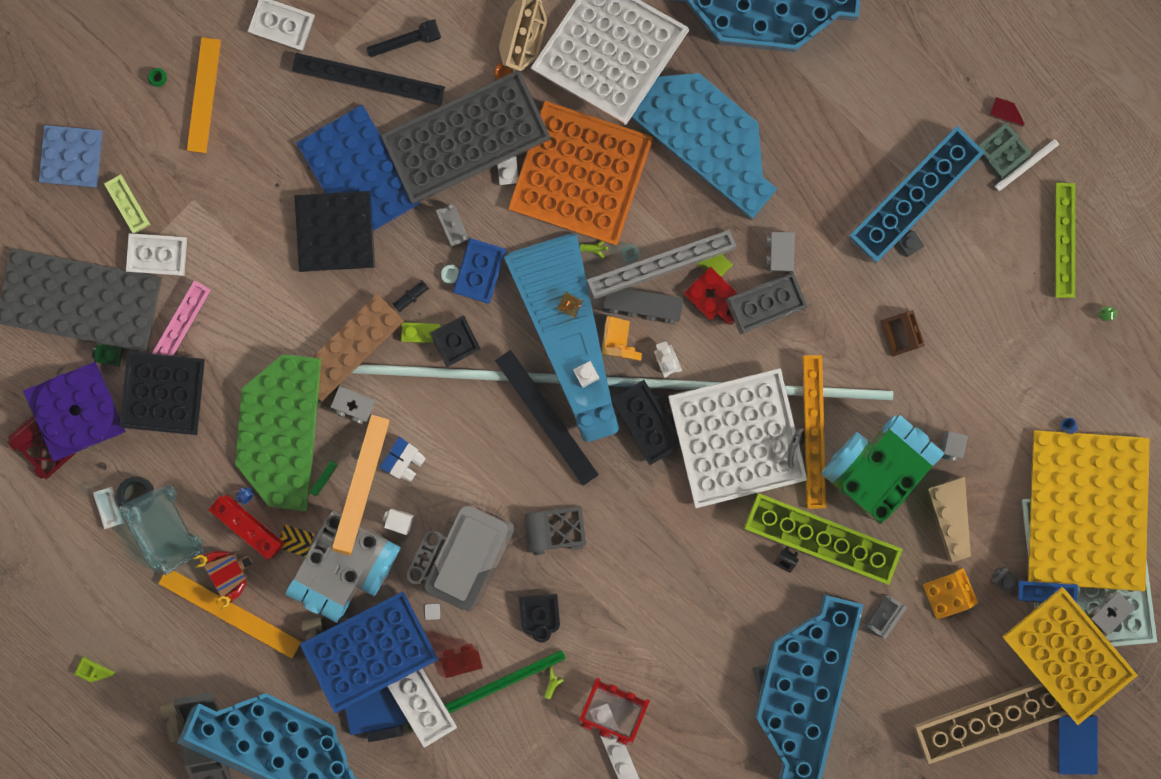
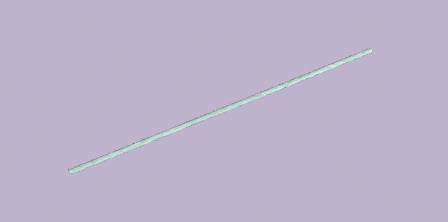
M361 364L352 372L356 374L509 381L502 371ZM528 373L535 383L560 384L556 374ZM607 377L608 386L631 387L642 380L646 381L649 388L694 390L722 383ZM785 386L787 395L803 396V386ZM823 387V397L893 401V391Z

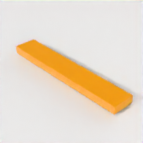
M201 37L187 151L207 154L221 48L220 39Z

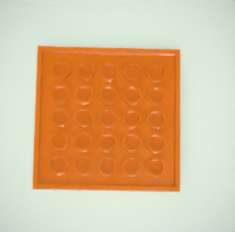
M544 101L540 115L552 140L528 150L508 210L617 246L653 136Z

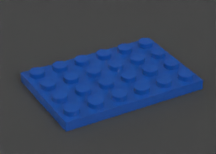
M363 104L297 142L325 193L371 191L373 231L420 205V202L412 204L385 143Z
M404 591L300 644L334 714L439 660Z

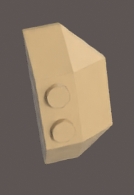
M516 0L508 10L499 43V51L504 66L522 71L538 58L547 26V18L542 6V0Z

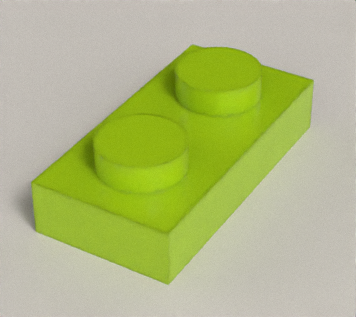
M403 323L401 342L434 343L429 332L441 327V324Z

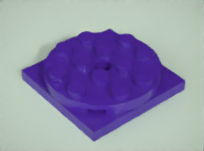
M96 362L23 390L53 462L126 432L124 428H120V417ZM71 406H78L80 414L77 416L71 415L69 412Z

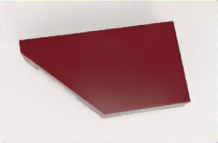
M998 97L995 98L989 116L1023 127L1025 123L1015 103Z

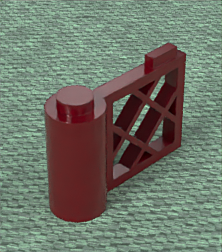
M33 415L8 436V445L14 451L17 449L21 451L36 468L34 472L40 479L45 477L47 480L76 454L74 453L65 459L57 460L61 461L57 466L56 461L53 462V469L47 474L42 468V460L52 461V458H42L43 447H46V444H43V437ZM32 446L40 447V457H32L27 450Z

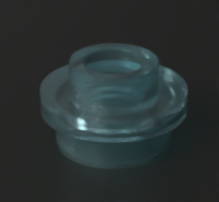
M629 243L622 247L621 257L624 261L632 263L639 258L640 251L635 244ZM628 250L634 252L632 257L627 256L626 252Z

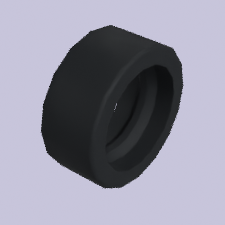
M131 477L125 479L119 485L117 500L123 510L129 513H140L152 506L155 500V491L153 485L148 480L142 477ZM132 484H140L147 491V499L140 506H132L125 499V491Z

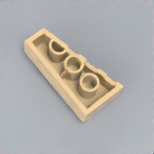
M959 477L926 488L925 490L949 562H956L971 557L965 477Z

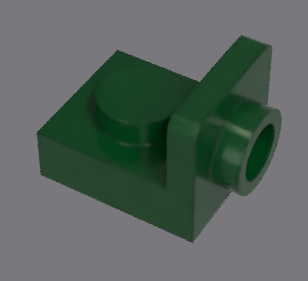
M97 343V347L94 346L92 358L97 363L120 367L123 348Z

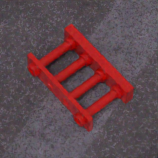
M227 494L224 497L220 495L208 509L267 560L270 557L274 558L286 544Z

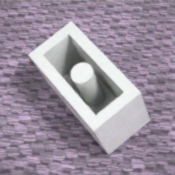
M392 508L390 511L385 512L382 523H385L384 528L407 535L410 532L415 515Z

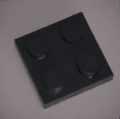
M464 315L429 332L446 367L481 350Z

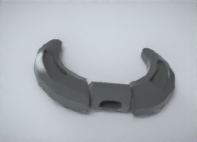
M803 428L797 429L789 445L787 464L790 469L794 468V452L799 441L800 444L804 443L805 434Z

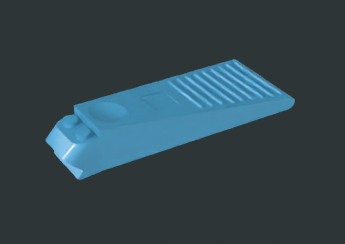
M567 234L510 252L509 255L504 256V259L574 414L582 439L590 442L615 434L619 426L610 397L577 234ZM591 361L600 379L582 388L573 369Z

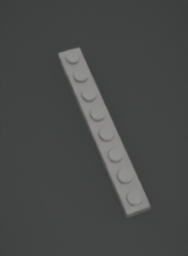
M730 230L593 277L587 280V285L593 299L730 252L735 250L737 246Z

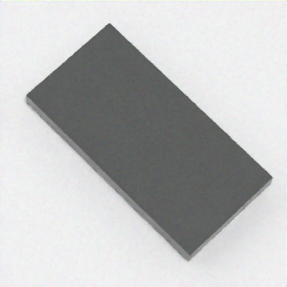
M794 272L725 299L740 335L808 308Z

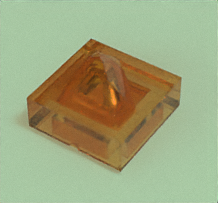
M565 292L557 309L575 318L584 300Z

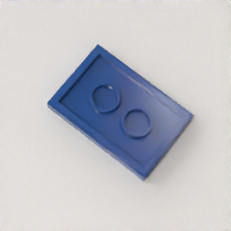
M469 238L452 293L490 304L506 249Z
M389 688L382 689L345 708L350 735L407 724V718Z
M1070 716L1058 718V774L1098 775L1097 716H1089L1079 725Z

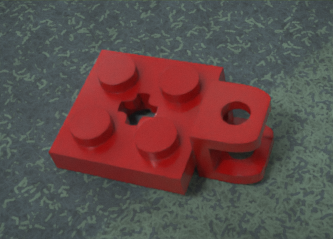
M710 267L684 292V295L710 321L718 314L728 325L735 323L733 317L727 315L730 310L725 299L738 293ZM708 289H709V290H712V289L715 290V292H714L715 297H714V298H712V297L707 298V297H706V295H707V292H706V291H707Z

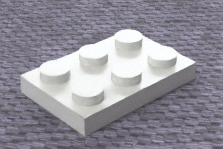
M259 0L248 33L303 52L315 15L274 0Z
M129 233L126 272L185 276L187 238Z

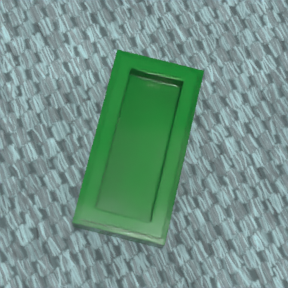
M329 462L310 491V494L313 496L320 494L338 467L336 462Z

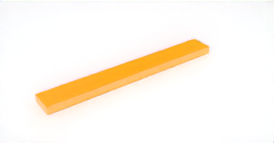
M802 355L805 472L807 477L806 507L807 509L826 508V478L821 474L825 469L822 355Z
M371 415L331 551L351 556L390 420Z
M167 567L158 583L290 658L294 657L302 643L301 640L233 602L229 603L224 610H221L224 602L219 601L216 604V601L221 597L220 595L170 567Z

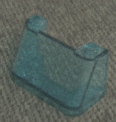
M168 484L126 502L119 507L120 513L147 564L154 572L163 575L169 574L204 552L200 537L189 533L174 504L177 493Z

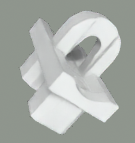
M667 341L657 344V350L654 351L664 378L674 372H681L682 368L672 344L668 345Z

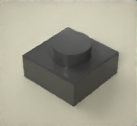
M912 231L898 241L907 257L924 247L915 231Z

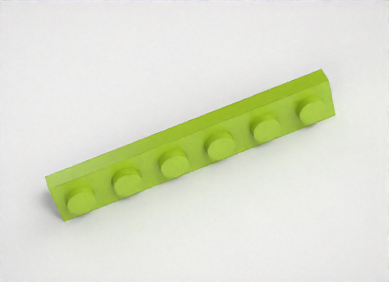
M1055 183V298H1075V183Z

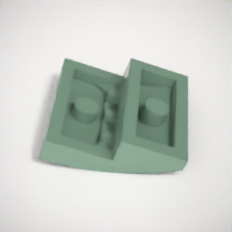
M1007 123L978 145L985 152L982 156L1002 179L1032 155V152L1022 143L1019 136Z

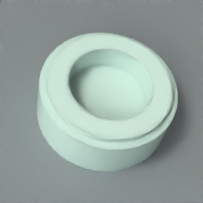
M454 265L445 266L441 271L442 280L447 284L456 283L459 269Z

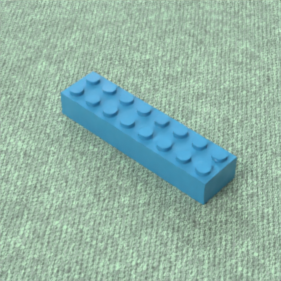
M956 126L847 238L876 264L985 152L965 132Z

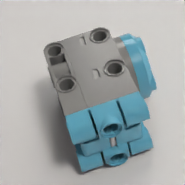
M333 510L318 532L311 549L285 595L299 603L303 601V607L316 614L321 613V615L337 623L339 619L342 620L358 588L372 596L376 595L384 579L389 574L401 547L383 538L379 532L360 523L351 556L331 551L342 513H337Z

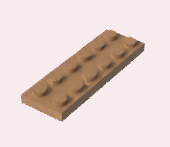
M378 294L313 356L314 358H322L318 398L322 402L405 322Z

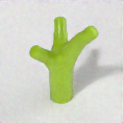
M603 241L596 244H580V251L593 252L602 259L605 256L601 251L608 250L609 248L601 246L604 244Z
M552 667L549 668V684L544 694V697L547 699H551L555 688L564 681L563 678L557 680Z

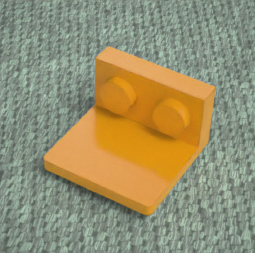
M607 316L604 325V340L602 342L603 355L641 361L642 353L635 352L633 347H627L630 321Z
M964 567L957 569L947 576L923 584L936 619L968 610L978 603Z

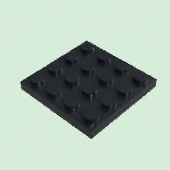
M371 191L294 195L299 272L375 268Z
M127 351L120 428L198 435L205 358Z

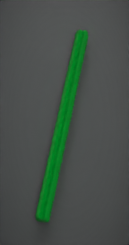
M559 650L446 703L444 706L450 714L565 660L566 656L562 650ZM407 722L410 731H414L410 723Z

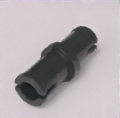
M421 280L412 289H407L405 294L392 304L400 313L412 302L415 303L418 297L429 290V287Z

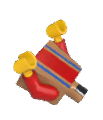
M213 551L194 557L193 560L198 558L201 562L200 565L195 567L204 566L221 597L216 601V604L219 601L224 602L221 610H224L229 603L241 596L246 586V579L248 578L245 570L254 565L249 555L239 560L236 554L231 555L228 551Z

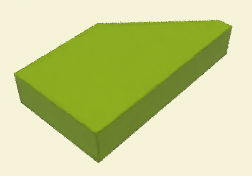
M82 657L74 675L91 683L115 674L114 671L86 657Z

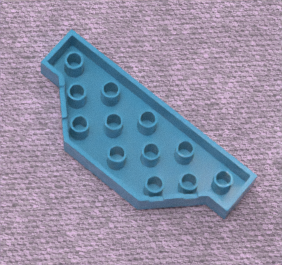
M669 0L686 2L718 44L793 53L798 51L835 20L856 21L859 17L860 0Z
M700 73L659 76L630 119L650 136H653L658 143L752 220L777 191V188L763 177L758 122Z
M823 594L817 614L772 641L754 717L782 761L778 779H822L864 604Z
M267 693L217 712L201 704L195 705L190 711L177 742L253 779H358L354 777L352 769L350 770L346 760L347 756L342 744L339 743L334 725Z

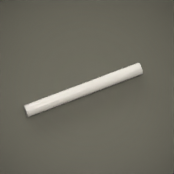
M1057 140L1051 141L994 186L998 192L1059 146Z

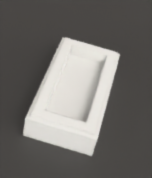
M113 487L93 492L104 529L123 524Z

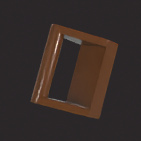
M914 310L880 320L892 357L925 346ZM901 318L910 347L898 351L889 322Z

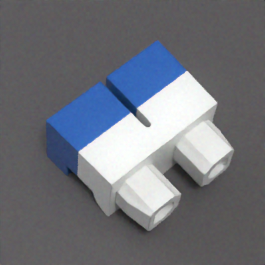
M399 437L390 450L393 454L388 453L380 468L398 479L403 478L411 482L416 473L408 468L409 465L413 462L421 467L426 458L418 452L419 449L402 437Z

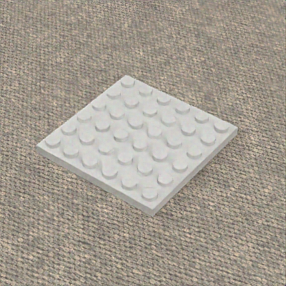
M576 0L532 65L531 70L626 125L688 33L689 28L641 0Z
M781 368L668 396L695 508L807 480L799 443L794 452V468L790 469L787 464L789 445L796 430Z

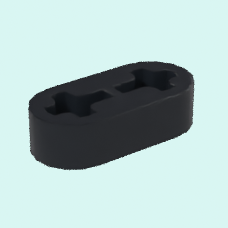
M402 725L366 732L368 742L404 735Z

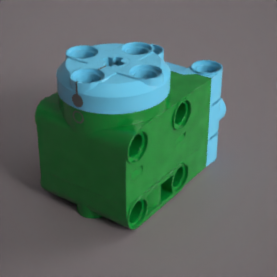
M894 415L871 443L859 432H856L834 454L821 474L837 487L839 493L867 517L881 524L905 501L906 497L920 480L941 459L944 452L933 442H929V437L919 428L913 427L901 415L897 417Z

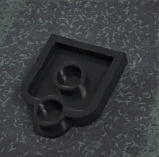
M557 593L519 597L523 631L528 635H533L537 642L543 643L548 641L551 633L556 632L560 627Z

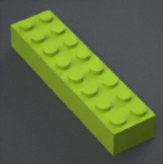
M757 493L743 528L887 585L891 582L903 550L760 493Z

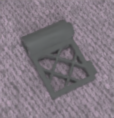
M581 506L524 514L529 552H533V555L545 554L544 550L571 547V550L583 549L582 545H586ZM577 511L578 520L573 525L565 518L570 512ZM556 514L561 518L556 527L549 523L548 515ZM563 521L572 526L566 536L557 530ZM574 529L580 533L581 541L573 542L568 538ZM556 531L564 538L560 544L552 545L551 536Z

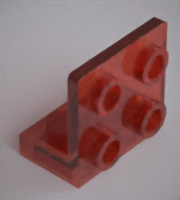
M472 643L461 646L460 650L455 652L454 648L442 651V655L438 658L439 662H442L446 678L483 668L478 646H473Z

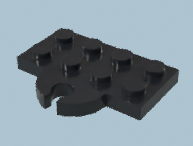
M642 380L611 398V401L648 465H652L680 448V443L673 430L675 428L673 414L668 413L666 410L667 404L670 403L668 398L670 395H653L646 381Z

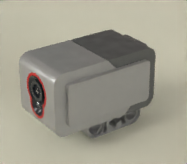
M476 505L461 508L448 536L437 531L428 532L424 536L407 572V579L412 584H419L426 580L425 589L430 595L461 610L472 611L474 607L480 604L496 567L514 532L513 524ZM431 535H435L438 538V543L435 546L429 542ZM427 553V557L429 558V560L424 561L422 565L423 567L417 566V564H422L424 558L421 557V555ZM414 570L421 572L420 580L413 578Z

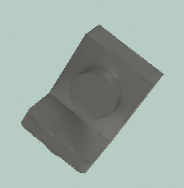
M1003 566L994 570L991 574L993 578L990 580L1007 596L1015 590L1020 581Z

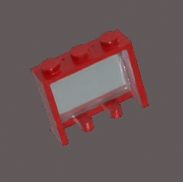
M596 678L578 720V723L581 724L580 727L588 731L592 729L599 731L598 734L604 738L609 739V737L617 739V743L623 746L631 745L650 700L646 699L644 701L635 697V694L632 692H623L617 689V686L613 684L609 686L600 682V678Z

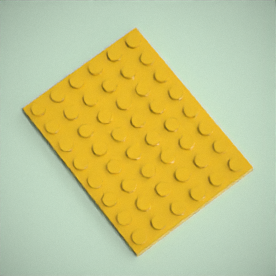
M1033 431L1028 582L1075 584L1081 588L1145 591L1150 438Z

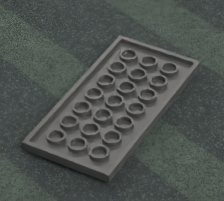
M518 70L381 135L413 205L552 140L523 76Z
M11 248L0 300V324L148 352L162 277L126 272V270Z

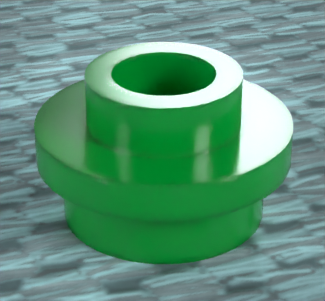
M154 68L148 74V81L154 87H162L167 82V74L161 68ZM156 75H161L160 81H155Z

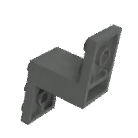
M212 692L174 699V707L183 728L192 707L197 704H201L216 712L219 711ZM184 746V766L190 779H233L229 767Z

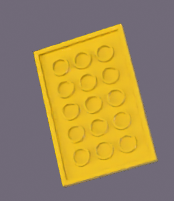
M1063 587L1002 636L1077 725L1138 676Z

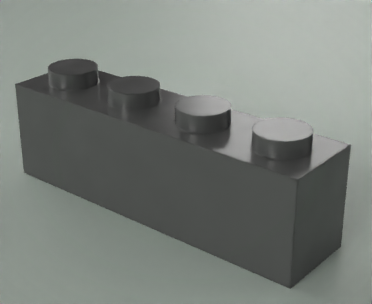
M625 288L606 295L604 309H607V313L618 315V312H625L627 317L637 318V315L645 316V320L656 321V318L664 319L663 323L675 325V321H680L684 298Z

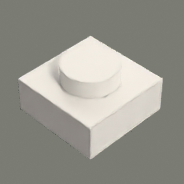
M591 361L573 369L582 388L600 379Z

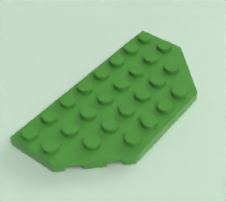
M283 354L242 388L235 465L269 507L308 511L322 358Z

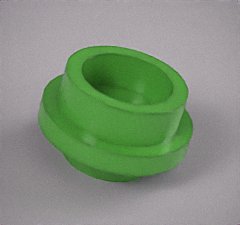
M1112 306L1103 307L1098 312V317L1101 318V321L1113 320L1116 318L1117 309L1112 308Z

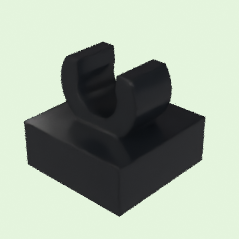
M786 547L777 556L774 565L791 573L799 561L796 558L798 552H795L792 556L787 553L789 547Z

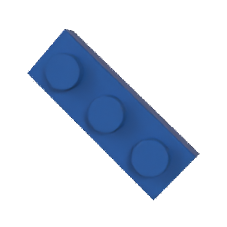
M1019 581L1018 601L1043 603L1063 587L1077 603L1078 585Z

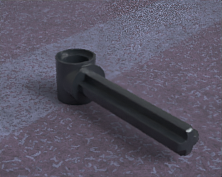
M432 19L419 24L418 30L368 46L367 53L369 57L372 58L421 40L425 43H430L442 38L436 20Z

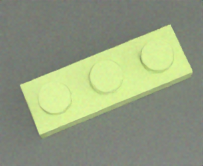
M121 174L104 184L133 234L151 225Z

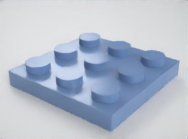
M44 125L39 182L97 188L103 131Z

